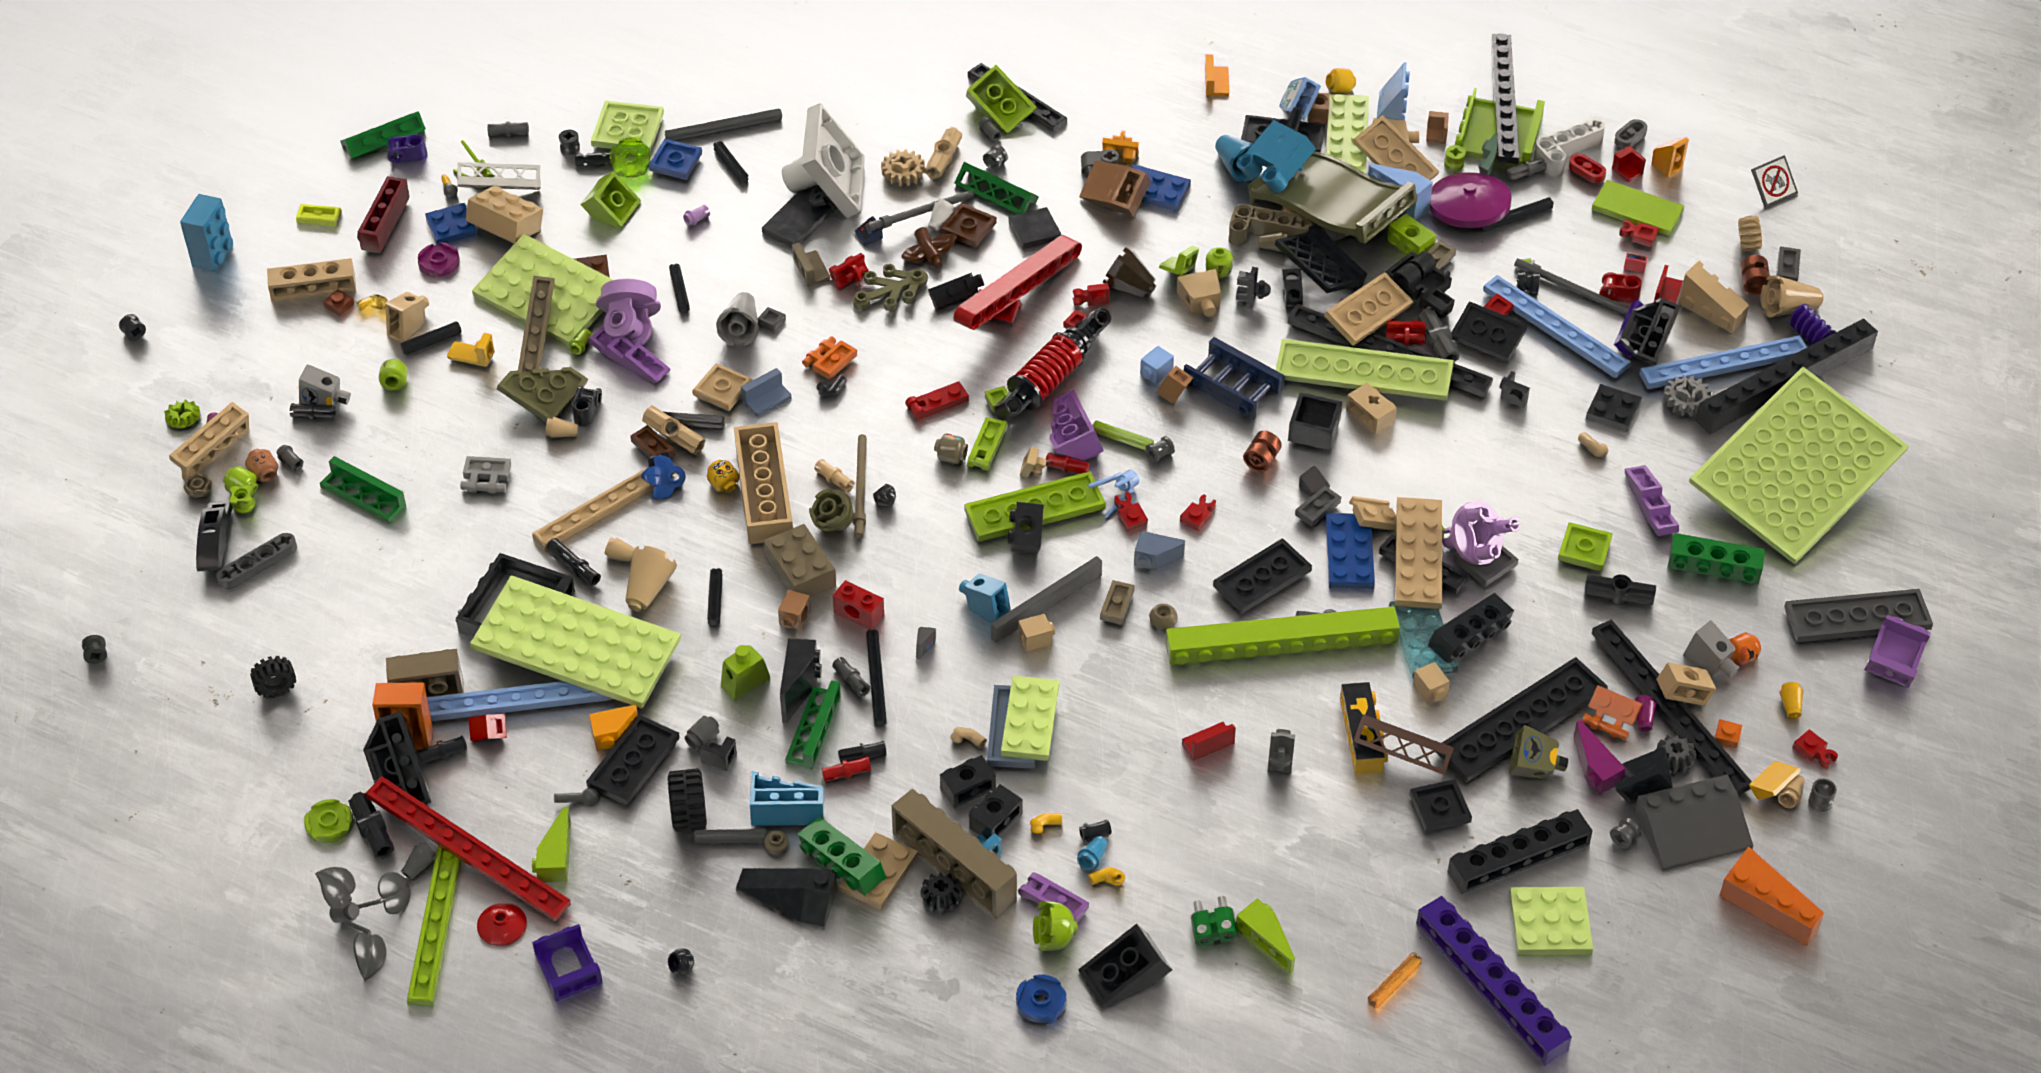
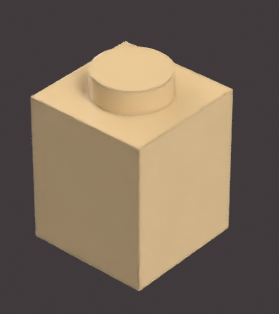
M1045 613L1018 621V635L1025 651L1029 652L1052 645V635H1055V628L1052 621L1048 622Z
M1435 662L1415 670L1413 686L1427 704L1441 701L1448 696L1450 681Z

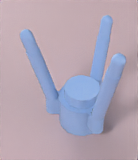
M1130 469L1124 473L1119 472L1116 475L1090 483L1088 487L1092 488L1116 480L1114 487L1132 494L1134 492L1133 487L1139 484V477L1135 471ZM1125 493L1119 498L1121 501L1125 500ZM1115 504L1105 514L1104 517L1106 519L1117 509Z

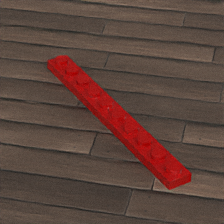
M383 776L366 792V797L554 922L571 905L570 899Z

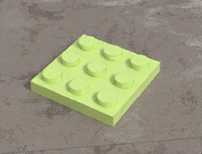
M605 100L590 140L591 147L651 153L664 115V107Z
M1510 887L1509 895L1517 955H1592L1593 943L1584 887Z

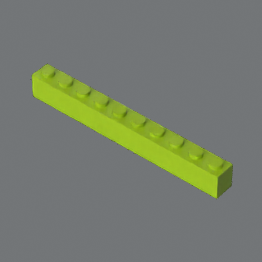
M1395 606L1168 628L1166 629L1165 644L1169 664L1173 665L1304 651H1321L1335 648L1343 649L1346 647L1375 644H1391L1398 642L1400 626Z

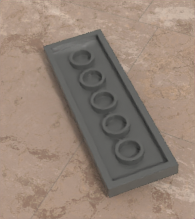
M1920 589L1786 601L1784 605L1796 642L1878 635L1879 629L1887 615L1899 617L1904 622L1914 626H1921L1925 630H1932L1933 627L1931 616Z

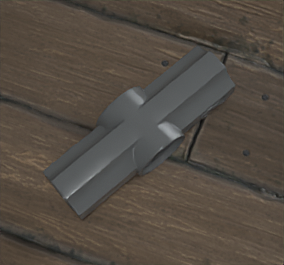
M1431 308L1424 309L1418 314L1417 320L1426 323L1425 340L1427 346L1434 348L1439 358L1453 360V363L1459 360L1460 354L1452 342L1450 328L1447 325L1443 326L1435 310H1431Z

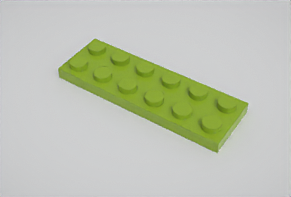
M1091 471L966 503L964 504V510L978 542L1007 535L1009 530H1012L1013 522H1009L1010 509H1014L1017 502L1044 504L1042 525L1106 509V502L1098 486L1088 487V484L1095 482ZM1026 524L1020 525L1022 530L1030 529Z

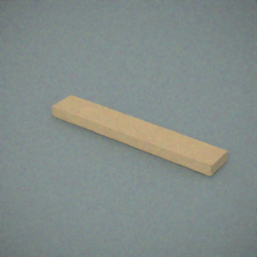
M642 470L532 533V537L544 551H547V544L552 538H557L560 542L565 541L652 491L654 486L641 478V474L644 472Z

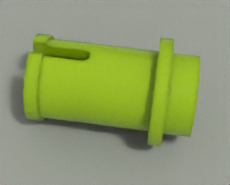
M581 329L576 338L569 342V350L576 355L583 353L592 333L588 329Z

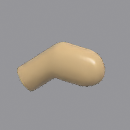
M1582 432L1578 436V441L1595 457L1601 458L1603 455L1608 454L1609 450L1606 444H1599L1586 432Z

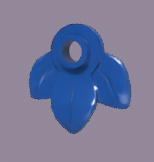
M662 455L654 456L655 466L647 468L641 474V478L654 486L652 492L653 499H664L671 496L674 488L682 486L686 479L684 470L679 466H674L670 458ZM677 473L679 479L673 480L671 474Z

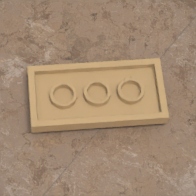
M1383 115L1353 140V143L1374 164L1417 172L1430 181L1439 173V170Z
M1384 272L1327 310L1324 316L1354 346L1386 324L1387 321L1392 320L1411 307L1413 301Z

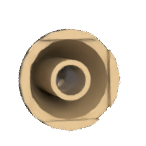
M1777 275L1767 277L1766 280L1769 281L1767 285H1763L1761 290L1762 309H1766L1768 314L1765 315L1770 318L1790 315L1802 304L1809 305V309H1818L1824 300L1823 293L1819 288Z
M639 546L634 549L625 599L631 610L636 612L646 610L675 571L677 563L675 559L671 562L668 559L669 554L651 546H644L643 549H639Z

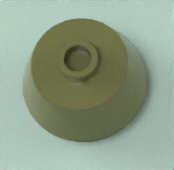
M828 488L815 495L816 500L813 503L812 509L809 508V514L813 524L818 529L829 532H841L850 526L853 521L854 512L851 499L845 492Z

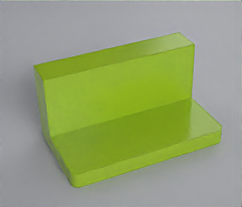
M1195 246L1188 247L1178 254V258L1172 256L1160 263L1159 269L1182 276L1195 268L1200 248Z

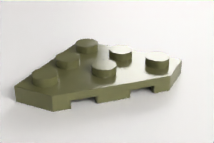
M562 367L561 370H549V368L532 369L531 372L520 373L519 370L510 371L502 379L496 390L547 423V418H557L575 398L578 386H585L588 378L571 367Z

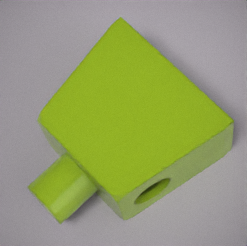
M739 645L736 647L735 653L723 661L721 687L734 701L770 679V674L763 657L751 645Z

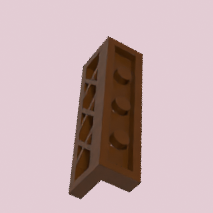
M1364 714L1353 742L1443 775L1454 747ZM1364 725L1374 728L1378 738L1370 742L1360 739ZM1378 730L1387 734L1380 736ZM1393 735L1397 737L1401 746L1394 750H1389L1385 747L1382 739ZM1401 739L1409 741V743L1403 745ZM1380 741L1382 747L1373 743ZM1413 743L1417 744L1424 755L1415 759L1411 758L1404 747ZM1423 747L1431 749L1432 751L1426 753ZM1402 749L1405 755L1400 754L1396 751ZM1435 752L1446 755L1442 768L1431 765L1427 756ZM1425 757L1426 760H1427V763L1422 762V761H1419V759H1422V758Z

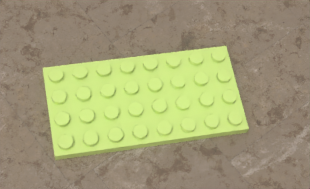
M511 575L472 639L470 648L643 709L680 642L681 633Z

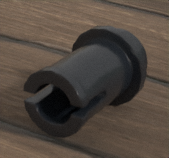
M1107 819L1089 825L1084 823L1083 826L1079 827L1082 841L1087 840V842H1091L1097 836L1110 835L1112 833L1110 822Z

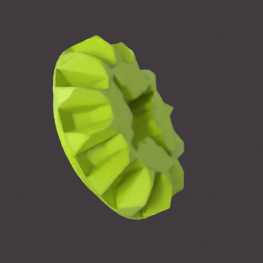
M186 399L180 403L176 400L175 405L169 404L168 409L164 411L167 424L174 428L189 427L196 423L200 417L199 406H196L194 401L188 402Z

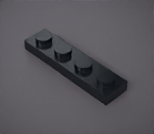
M1391 534L1379 547V554L1394 562L1396 536ZM1442 561V588L1457 595L1468 582L1469 575Z

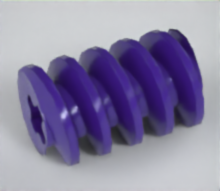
M1807 304L1800 305L1792 313L1789 320L1790 326L1812 345L1836 333V330H1831V326L1826 325L1825 320H1820V316L1815 314L1813 309H1809Z

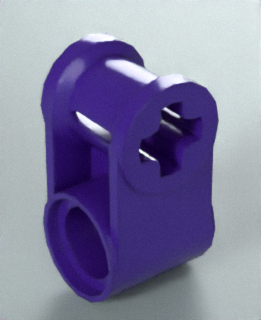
M420 134L394 136L387 141L389 148L387 158L392 163L421 161L428 155L424 138Z

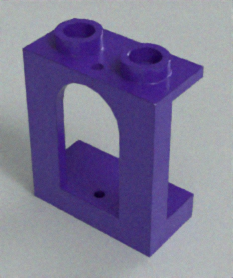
M580 924L566 927L557 933L542 936L532 942L535 957L555 1002L603 984L601 970L598 963L594 962L584 941ZM560 949H570L576 954L582 968L558 977L551 960L552 956Z

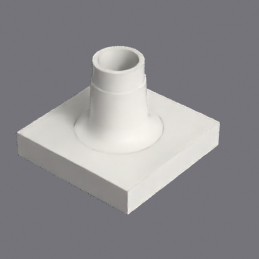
M822 103L807 108L802 157L782 167L781 176L785 186L790 192L795 193L802 189L819 185L846 218L861 212L865 155Z

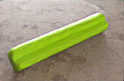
M1095 420L1092 425L1096 434L1145 451L1147 445L1154 444V440L1099 420Z

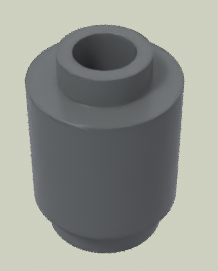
M702 716L687 730V735L684 736V739L691 748L698 750L702 745L706 746L719 734V723L711 716Z

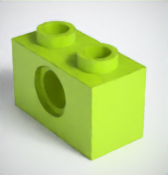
M1404 214L1389 225L1387 240L1405 252L1406 255L1411 251L1419 255L1423 251L1427 252L1436 243V234L1408 214Z

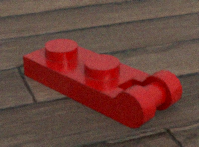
M958 381L918 397L910 396L906 399L905 405L909 410H912L913 417L916 420H920L969 401V394Z

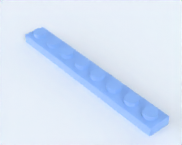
M1496 275L1484 285L1483 292L1491 297L1498 293L1514 304L1512 311L1615 379L1629 368L1630 361L1499 275Z
M1795 336L1641 368L1640 376L1647 389L1667 386L1668 381H1673L1675 376L1679 379H1682V375H1685L1687 379L1694 376V380L1777 363L1807 348L1801 336Z
M564 681L427 697L431 721L612 700L610 697Z

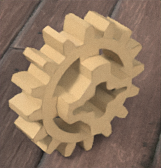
M897 149L895 154L889 152V157L884 156V161H881L882 176H885L886 181L891 180V184L898 182L899 186H902L903 183L910 186L911 181L917 183V178L922 179L923 174H925V160L921 159L920 154L915 155L914 150L908 153L907 149L903 152Z

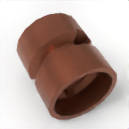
M1751 255L1743 259L1740 265L1743 286L1747 293L1760 295L1763 285H1767L1769 281L1766 280L1770 276L1769 266L1764 256Z
M1266 430L1259 431L1243 454V460L1250 469L1257 472H1265L1282 448V443L1272 432Z

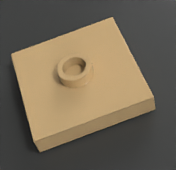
M715 363L694 387L692 394L697 398L730 411L742 397L741 386L752 381V378Z

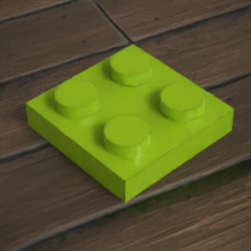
M1568 522L1557 560L1602 572L1613 533Z

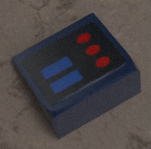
M874 216L868 218L855 230L856 235L864 245L883 239L882 227L872 231L866 230V223L876 221Z

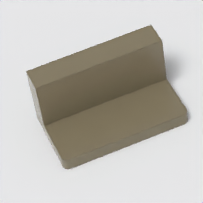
M800 242L792 244L793 260L807 287L830 281V275L817 250L805 253Z

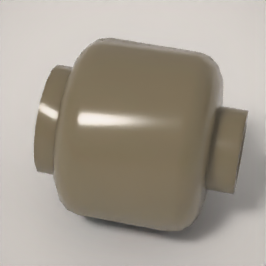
M945 433L941 439L936 440L934 451L937 452V457L940 461L957 465L960 461L965 460L968 444H965V439L960 436Z

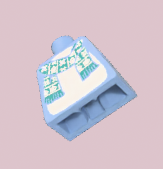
M1307 77L1292 80L1282 96L1279 107L1291 113L1294 107L1301 108L1303 110L1301 119L1306 120L1321 85Z

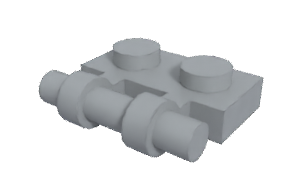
M467 456L462 473L463 478L470 480L461 481L460 489L469 490L471 493H477V491H489V494L506 492V483L498 482L508 481L512 465L511 459ZM479 479L490 480L489 482H478Z

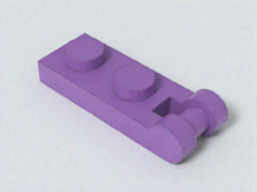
M1033 872L1028 877L1027 884H1023L1018 889V893L1022 898L1030 899L1037 904H1040L1041 901L1062 903L1071 911L1076 922L1081 919L1089 908L1088 901L1036 872Z

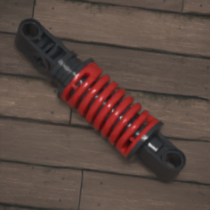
M1100 307L1086 315L1074 327L1066 329L1063 333L1056 332L1052 336L1053 338L1035 356L1008 379L1007 389L1009 392L995 405L996 416L1000 420L1005 421L1019 414L1024 408L1029 410L1039 408L1043 399H1046L1073 370L1084 363L1085 353L1089 350L1090 343L1110 324L1112 319L1110 312L1106 308Z

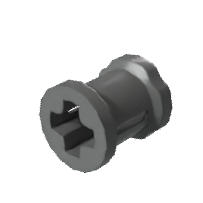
M1163 436L1159 442L1153 445L1149 444L1146 446V453L1154 463L1159 462L1163 456L1167 454L1172 455L1175 452L1174 444L1167 436Z

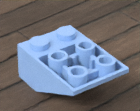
M1404 62L1379 90L1376 118H1380L1383 115L1386 119L1405 121V115H1402V113L1406 112L1407 100L1404 98L1408 97L1409 84L1405 83H1409L1410 71H1406L1407 62Z
M1369 164L1368 175L1373 178L1400 186L1405 185L1408 181L1415 183L1417 202L1399 215L1400 217L1408 214L1418 221L1429 212L1432 181L1417 172Z

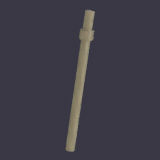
M864 434L858 436L856 501L852 521L853 525H855L854 537L857 539L863 538V528L866 524L864 500L867 436Z

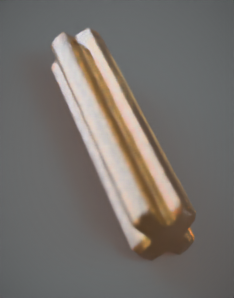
M1415 952L1411 953L1368 996L1367 1002L1369 1005H1372L1373 1008H1378L1421 965V956Z

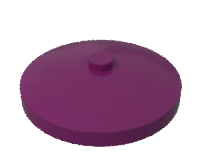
M1473 172L1457 173L1440 179L1432 186L1429 209L1437 219L1446 224L1463 228H1478L1494 224L1503 219L1510 211L1512 196L1507 185L1493 176Z

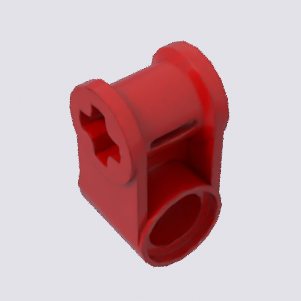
M1608 272L1602 276L1603 286L1600 288V295L1611 300L1627 303L1640 299L1642 280L1638 276Z

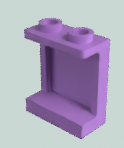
M1887 615L1879 629L1864 670L1909 688L1915 679L1918 664L1931 632L1926 631L1921 626H1914L1904 622L1899 617Z

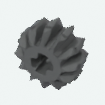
M1667 735L1664 740H1660L1657 744V749L1663 747L1666 750L1669 770L1672 771L1673 776L1677 771L1684 774L1686 770H1691L1696 759L1694 743H1687V737L1679 739L1678 735L1674 738Z

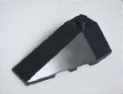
M743 868L736 891L760 904L765 903L774 908L775 912L780 915L783 913L793 918V921L799 925L824 930L837 893V877L834 872L814 868Z

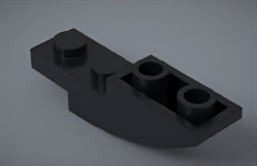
M230 501L208 503L207 509H202L196 545L197 572L220 570L227 546L225 534L233 509Z

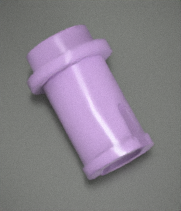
M703 204L692 211L687 210L683 215L684 222L688 226H694L698 221L709 217L711 212H705L709 210L708 206Z

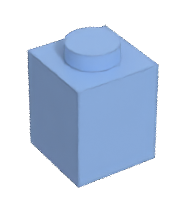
M1156 346L1141 358L1140 374L1155 384L1159 383L1173 369L1174 356L1160 346Z

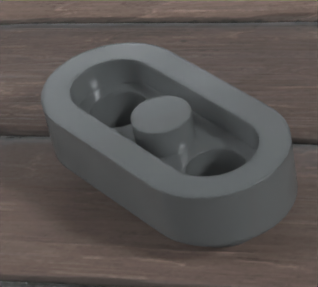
M1639 119L1630 120L1615 133V145L1621 149L1634 146L1645 137L1648 128L1647 124Z

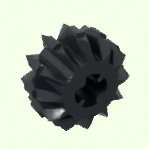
M940 871L938 876L930 874L929 879H924L920 896L923 899L924 907L930 906L931 912L938 909L943 914L945 909L952 912L954 906H959L962 888L958 878L953 879L951 873L943 876V873Z

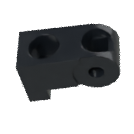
M1282 269L1281 286L1285 307H1295L1297 304L1303 306L1301 269ZM1295 275L1297 279L1287 280L1286 277Z

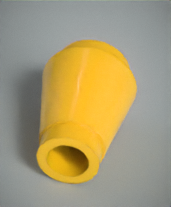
M1797 682L1784 683L1779 694L1787 717L1790 719L1799 718L1802 711L1803 689Z

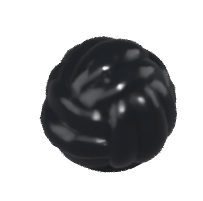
M886 483L873 493L874 501L884 507L893 505L896 499L895 488Z
M678 948L668 957V967L675 975H685L694 966V956L686 948Z

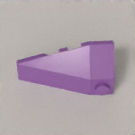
M1074 389L1054 398L1052 411L1054 419L1051 422L1052 434H1050V441L1056 453L1086 460L1096 457L1099 453L1103 452L1104 450Z

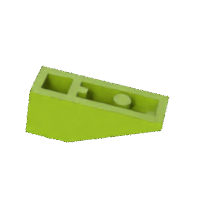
M563 807L538 845L536 858H532V873H537V878L543 882L568 881L571 829L569 807Z
M1256 898L1236 915L1237 931L1287 973L1291 974L1294 971L1295 957L1279 920L1268 904Z

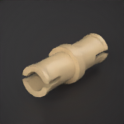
M824 459L816 462L815 466L817 467H814V470L824 476L831 485H837L845 493L850 492L854 488L852 485H855V482L842 474L841 469L831 466Z

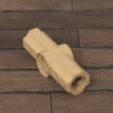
M951 126L949 129H946L941 139L935 142L934 152L924 168V172L929 178L936 180L941 177L946 167L952 163L953 154L962 139V133L958 128Z
M653 405L644 412L642 422L666 436L670 441L677 443L695 456L703 449L706 439L681 424L677 419L670 417ZM678 426L677 431L674 434H670V430Z

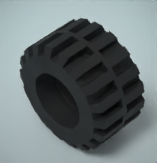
M699 768L669 771L667 776L672 827L675 832L705 829L707 818L702 772Z

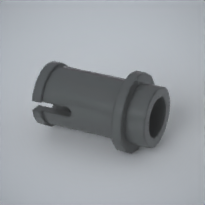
M984 117L978 124L980 131L985 132L991 141H998L1002 136V132L993 124L994 122L991 118Z
M282 445L277 449L278 459L284 461L293 471H297L303 466L304 461L293 452L291 446Z

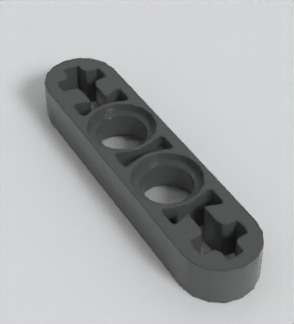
M291 533L279 534L218 570L216 578L219 586L222 589H232L294 553L297 549L294 535ZM266 552L272 553V556L268 558L261 557ZM245 564L253 565L250 569H242V566Z

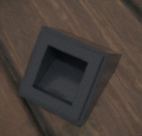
M1315 466L1311 467L1299 478V488L1310 496L1314 495L1324 485L1330 488L1327 480Z

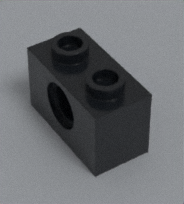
M1017 502L1014 509H1010L1009 522H1013V528L1008 533V544H1011V551L1038 554L1041 548L1044 504ZM1020 525H1028L1030 527V531H1023L1020 528Z
M982 755L968 759L963 764L954 768H948L940 774V789L953 808H957L985 795L990 790L996 788V775Z
M1000 784L994 790H990L979 805H975L970 810L969 829L978 835L982 834L987 839L994 833L1000 836L1023 813V799Z

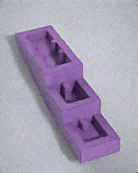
M604 325L589 337L588 343L604 355L653 383H658L671 370L640 343L634 345L625 337L614 338L608 335Z
M1646 465L1626 468L1624 473L1640 509L1657 536L1678 533L1679 524L1671 515V505L1662 495L1663 487Z

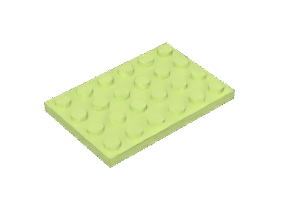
M523 234L471 291L473 296L526 323L533 276L555 278L546 334L569 346V342L576 338L580 330L583 328L588 329L603 312L602 309L596 307V301L601 295V287L613 279Z

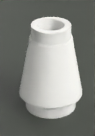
M943 199L935 202L928 226L939 231L943 223L953 213L952 209L954 206Z

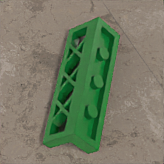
M416 111L339 141L342 146H346L350 159L386 146L387 141L391 137L417 134L426 130L420 112Z
M965 161L954 184L968 191L972 190L973 193L1017 214L1025 213L1030 202L1036 204L1039 196ZM966 171L971 173L974 181L967 185L961 183ZM988 181L990 190L982 193L979 183ZM1005 189L1007 198L998 200L996 191ZM1018 197L1025 199L1020 210L1015 208L1013 199Z
M336 456L328 461L331 472L319 483L320 487L387 523H390L406 507L403 491ZM335 478L342 481L340 485L332 486L330 483ZM356 488L359 490L358 494L350 495L346 493V490ZM372 497L377 500V502L369 504L363 501V499ZM384 507L394 508L389 514L381 511V508Z
M831 680L828 689L813 687L785 758V764L813 770L841 698L840 682ZM817 695L824 697L822 704L819 706L815 701ZM818 713L815 722L811 724L808 717ZM811 731L808 740L804 742L801 735ZM804 749L802 753L803 759L793 757L794 753Z

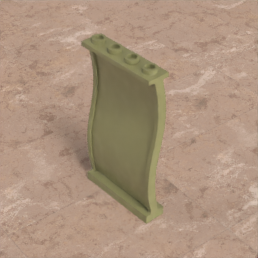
M1319 152L1311 154L1303 164V170L1297 171L1287 183V187L1280 193H1273L1262 180V174L1248 185L1251 203H1255L1259 199L1278 203L1326 229L1345 235L1357 236L1358 241L1364 244L1417 202L1415 183L1408 181L1405 185L1400 186L1383 182L1340 159Z

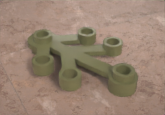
M885 264L883 266V275L887 278L897 277L902 279L897 281L877 277L874 271H867L864 274V282L867 285L875 284L884 287L869 293L857 292L853 298L854 308L859 311L867 310L870 307V301L891 293L884 300V309L894 311L897 308V300L902 288L909 286V289L903 292V302L912 304L915 302L917 290L926 285L928 274L920 269L910 272L897 270L893 264Z

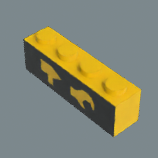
M1370 682L1341 684L1340 703L1354 774L1383 772L1384 762H1388V754L1353 742L1363 714L1380 720L1379 710H1375L1374 707L1376 705V693L1371 691ZM1364 725L1360 739L1368 742L1377 739L1378 736L1374 728ZM1378 730L1380 736H1383L1384 732ZM1380 741L1373 743L1382 747Z

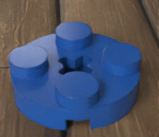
M1045 974L1034 975L1033 979L1028 981L1025 979L1017 988L1016 1005L1021 1017L1036 1023L1052 1024L1065 1010L1066 991L1055 977ZM1041 995H1044L1046 1001L1038 1002L1034 998H1039Z

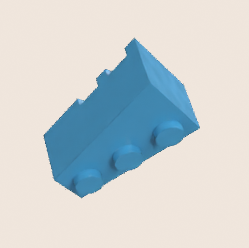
M751 772V826L809 825L819 816L824 819L823 786L795 780L793 783L780 781V777L773 776L771 779L759 776V772Z

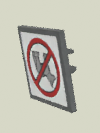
M1785 155L1751 169L1764 208L1798 194Z

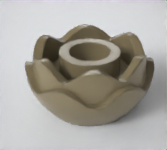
M195 473L185 480L183 488L190 497L203 498L210 493L212 480L205 474Z
M1158 604L1149 613L1151 624L1159 630L1172 628L1178 620L1176 610L1168 604Z

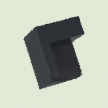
M726 737L722 745L710 743L708 747L702 745L699 749L701 763L727 771L737 754L736 740Z

